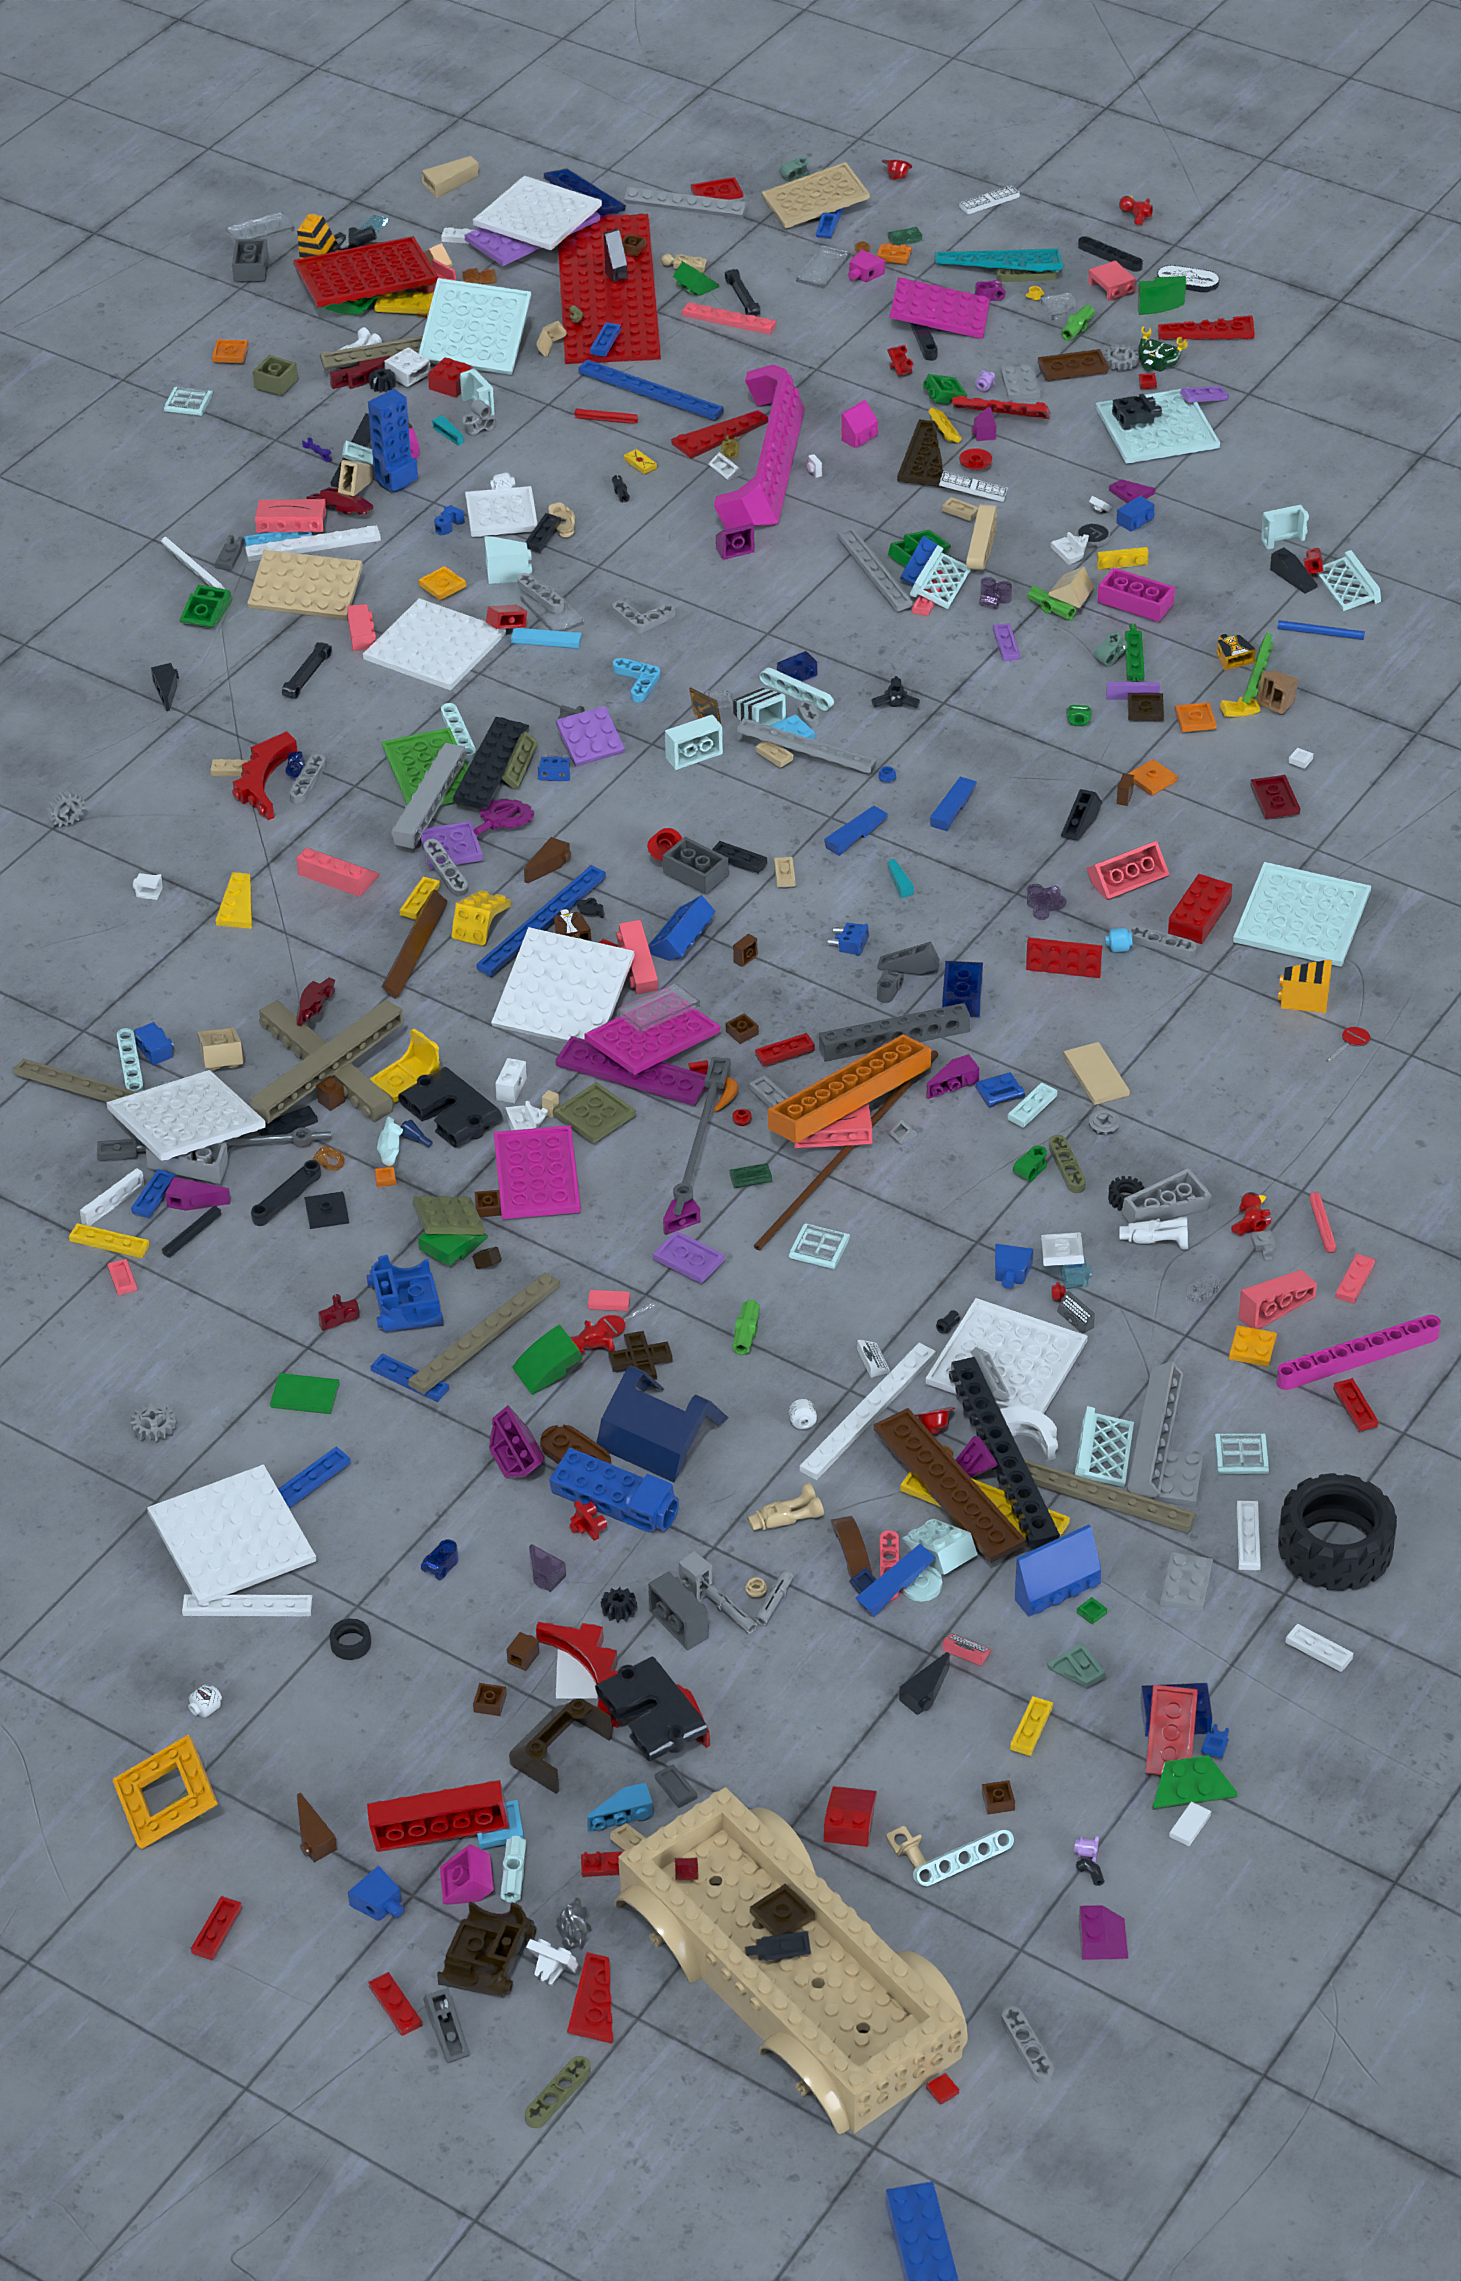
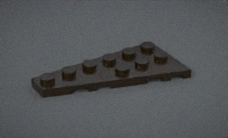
M919 419L898 472L897 481L943 487L940 486V480L944 470L935 421Z

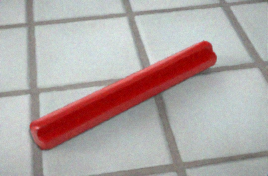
M575 409L574 412L575 418L633 424L638 422L637 414Z

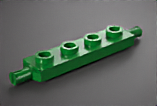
M1131 623L1129 625L1130 630L1125 631V641L1127 642L1125 650L1127 680L1140 682L1139 680H1144L1145 676L1142 631L1137 630L1135 623L1134 626Z

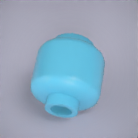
M1125 927L1111 929L1109 936H1105L1106 947H1110L1114 953L1129 951L1130 946H1133L1132 932H1129Z

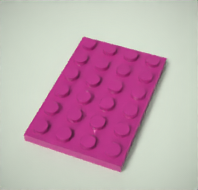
M898 277L889 318L982 339L990 298Z
M669 992L585 1033L584 1040L635 1075L720 1033L721 1026L672 992Z
M571 1125L494 1132L502 1219L581 1212Z

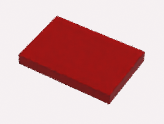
M735 177L691 184V190L695 196L725 200L743 198V192Z

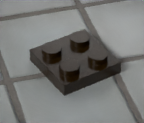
M1128 693V720L1164 721L1163 693Z
M786 1884L750 1906V1913L773 1936L793 1933L815 1918V1912Z

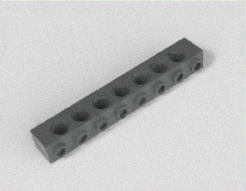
M965 1003L825 1031L819 1033V1051L824 1062L870 1053L903 1034L918 1042H924L970 1032V1014Z

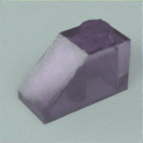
M531 1544L529 1546L533 1582L539 1588H544L551 1592L566 1577L565 1562Z

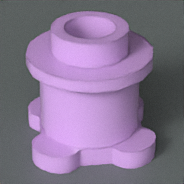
M982 370L979 373L981 377L975 380V385L980 391H988L990 387L995 385V374Z
M1082 1835L1080 1840L1076 1839L1074 1853H1078V1858L1081 1856L1090 1857L1096 1863L1099 1836L1096 1835L1095 1840L1083 1838Z

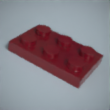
M1286 775L1251 779L1250 786L1265 819L1300 814L1301 808Z

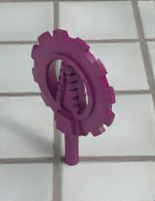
M492 800L488 810L481 809L483 811H480V816L484 817L483 821L485 823L476 827L473 832L475 835H479L489 828L495 830L500 827L514 828L524 826L527 822L533 820L534 811L530 810V805L521 803L519 800Z

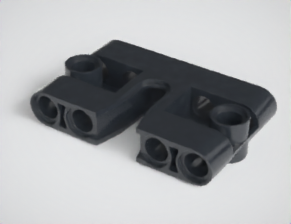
M442 1067L431 1075L419 1076L416 1084L398 1094L402 1106L419 1120L425 1121L437 1116L434 1119L437 1126L435 1133L454 1148L461 1146L470 1139H480L484 1135L485 1128L488 1129L503 1119L498 1107L447 1067Z
M653 1656L634 1666L624 1665L619 1668L618 1674L595 1685L598 1697L616 1721L633 1717L651 1709L629 1724L631 1729L629 1738L649 1762L668 1752L678 1753L682 1751L685 1742H690L708 1732L703 1718Z

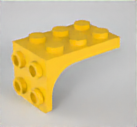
M478 890V892L456 902L451 933L452 938L484 946L487 943L489 927L494 916L511 907V899H507L506 896L501 894H495L494 896L490 895L488 891Z
M413 1028L410 1030V1044L406 1053L399 1060L369 1079L392 1098V1102L395 1103L399 1101L398 1094L416 1084L419 1076L431 1075L440 1069L439 1047L434 1041L425 1037L422 1032Z

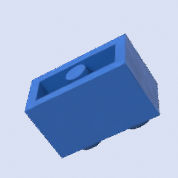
M1138 496L1117 509L1116 523L1132 532L1154 518L1155 504Z
M155 1022L134 1030L135 1043L152 1066L173 1058V1043L170 1038H166L163 1029L159 1028Z

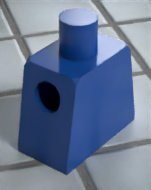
M996 1244L995 1280L1002 1282L1001 1284L1004 1288H1012L1014 1283L1023 1284L1033 1264V1249Z
M377 1866L348 1891L349 1906L377 1921L382 1920L388 1913L398 1918L404 1911V1907L400 1905V1888L380 1866Z

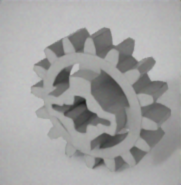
M1110 346V349H1106V352H1104V359L1108 367L1112 366L1111 369L1117 368L1118 371L1120 369L1124 371L1127 368L1132 369V366L1136 367L1139 361L1138 352H1136L1135 348L1131 349V346Z
M65 790L64 794L59 792V797H53L54 801L48 803L51 807L47 808L49 812L47 816L54 825L57 824L59 827L62 824L67 827L68 823L73 825L74 820H79L78 816L84 814L81 810L86 808L84 806L85 801L78 792L75 793L74 790H71L69 793L68 790Z
M159 1402L155 1406H152V1403H149L148 1407L141 1405V1410H135V1415H131V1429L134 1435H139L140 1440L146 1437L147 1442L151 1438H154L155 1441H158V1437L165 1439V1434L171 1435L172 1429L176 1428L175 1414H173V1409H168L166 1404L160 1407Z

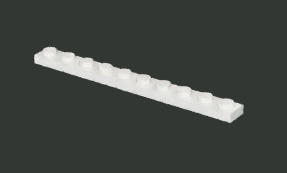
M918 1343L800 1465V1472L818 1480L936 1357V1351Z

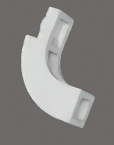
M1026 1407L1000 1409L1012 1436L1025 1435L1032 1437L1040 1444L1047 1461L1055 1459L1056 1450H1058L1056 1440L1057 1427L1050 1418L1037 1410Z

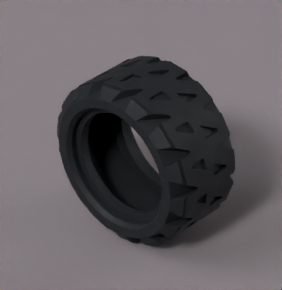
M1335 1473L1320 1474L1318 1478L1314 1479L1310 1477L1297 1484V1490L1291 1489L1284 1499V1505L1281 1507L1278 1535L1280 1557L1286 1559V1567L1295 1576L1300 1575L1305 1583L1312 1586L1326 1587V1590L1343 1591L1346 1588L1354 1590L1365 1587L1370 1581L1374 1582L1382 1576L1391 1563L1397 1528L1395 1508L1388 1496L1383 1495L1380 1488L1369 1481H1362L1360 1477L1349 1474L1337 1475ZM1327 1519L1343 1520L1361 1528L1367 1534V1537L1352 1544H1333L1318 1539L1307 1527L1315 1522Z

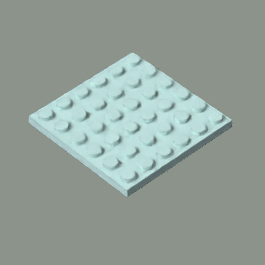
M438 278L419 354L429 359L430 363L438 364L446 357L472 365V369L475 368V370L512 375L532 296L531 292Z
M1181 389L1145 395L1146 398L1154 397L1156 406L1160 405L1162 408V416L1155 418L1154 423L1151 424L1148 422L1147 424L1131 425V428L1128 430H1124L1119 421L1113 416V400L1098 402L1095 406L1125 463L1220 448V441L1198 403L1187 402L1180 394Z
M1264 862L1235 932L1233 942L1314 961L1332 960V965L1342 967L1370 895L1371 886Z

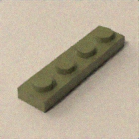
M526 731L520 735L502 777L513 789L519 787L538 744Z

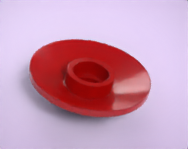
M968 449L960 454L959 461L966 468L983 469L992 463V455L983 449Z

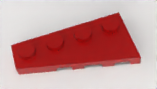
M586 1952L567 2033L612 2044L609 1957Z

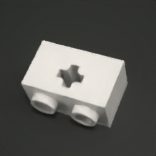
M507 1058L495 1083L497 1100L515 1104L527 1079L526 1061Z

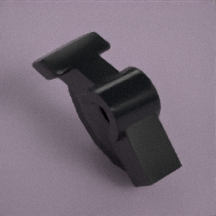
M595 898L577 900V909L580 913L588 916L598 914L601 918L605 917L603 905L598 904Z

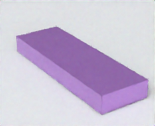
M1221 386L1182 388L1180 391L1181 396L1187 402L1227 400L1229 397L1228 393Z
M1010 623L993 625V632L1002 660H1020V653Z
M1107 682L1106 700H1128V693H1159L1160 682Z

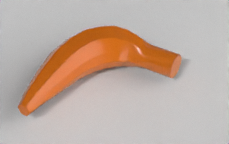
M727 1077L724 1092L714 1111L721 1110L737 1095L739 1087L735 1079Z

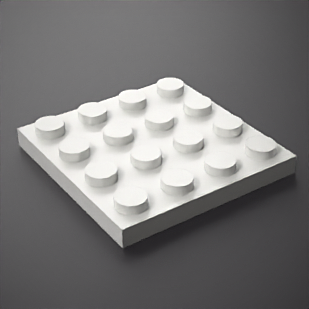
M531 486L465 492L471 537L532 532L538 524Z

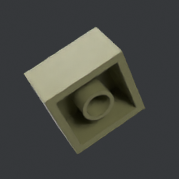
M268 355L252 371L254 388L281 396L298 380L296 362Z

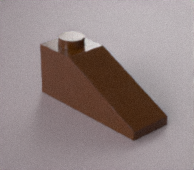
M550 837L524 868L525 883H530L562 868L571 858L570 843Z
M300 1792L297 1794L302 1841L300 1848L306 1857L309 1856L313 1862H316L337 1850L336 1836Z

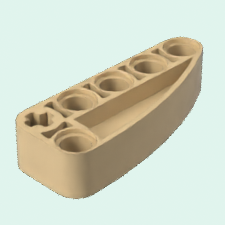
M979 505L967 557V569L984 570L997 527V506Z

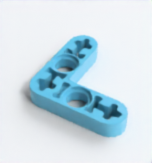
M617 658L613 661L614 673L638 679L631 689V699L638 703L645 701L660 680V668L625 658Z

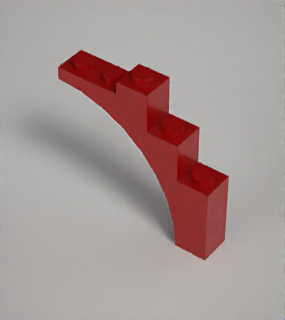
M287 731L252 746L251 760L242 764V778L233 781L232 794L234 798L238 799L243 805L249 802L267 820L274 818L273 803L264 791L266 782L280 764L297 754L296 740Z
M537 1623L536 1639L539 1640V1643L560 1649L578 1660L590 1673L595 1684L618 1674V1671H615L618 1664L617 1650L601 1647L604 1641L602 1626L582 1623L580 1629L552 1623ZM599 1698L597 1708L611 1716V1726L618 1728L621 1720L616 1721Z

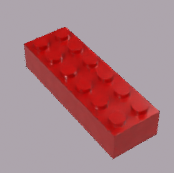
M500 1780L367 1804L369 1828L376 1852L476 1835L477 1833L509 1829L507 1805Z

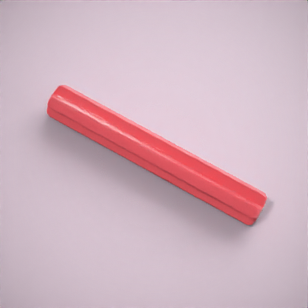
M1312 1192L1309 1199L1325 1251L1328 1253L1335 1252L1336 1243L1319 1192Z

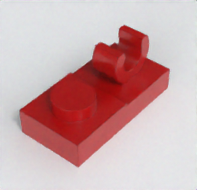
M596 1851L595 1854L584 1852V1854H581L582 1877L620 1875L619 1856L624 1851L603 1853Z

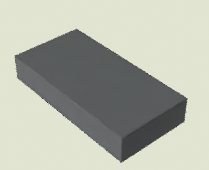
M674 1764L655 1773V1780L678 1808L697 1799V1793Z

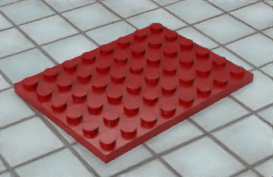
M414 236L293 260L298 274L317 307H326L334 303L341 304L349 300L356 301L364 297L371 298L379 294L386 295L394 291L401 292L404 289H415L424 285L430 286L437 283L439 278Z

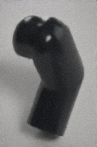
M1082 1857L1076 1862L1078 1871L1085 1872L1087 1870L1090 1872L1095 1886L1104 1884L1103 1874L1098 1864L1088 1857Z

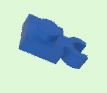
M1214 1724L1212 1732H1208L1201 1753L1222 1759L1229 1741V1728L1226 1727L1225 1731L1220 1732L1217 1730L1218 1725Z

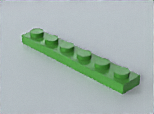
M1267 632L1259 647L1242 699L1247 704L1251 698L1254 699L1256 697L1261 676L1265 671L1267 659L1273 646V642H1271L1273 635Z

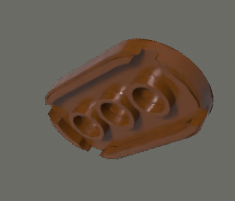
M558 1425L547 1428L541 1435L540 1448L542 1452L557 1464L560 1463L570 1447L612 1465L610 1453L605 1448L572 1426L563 1425V1427H558Z

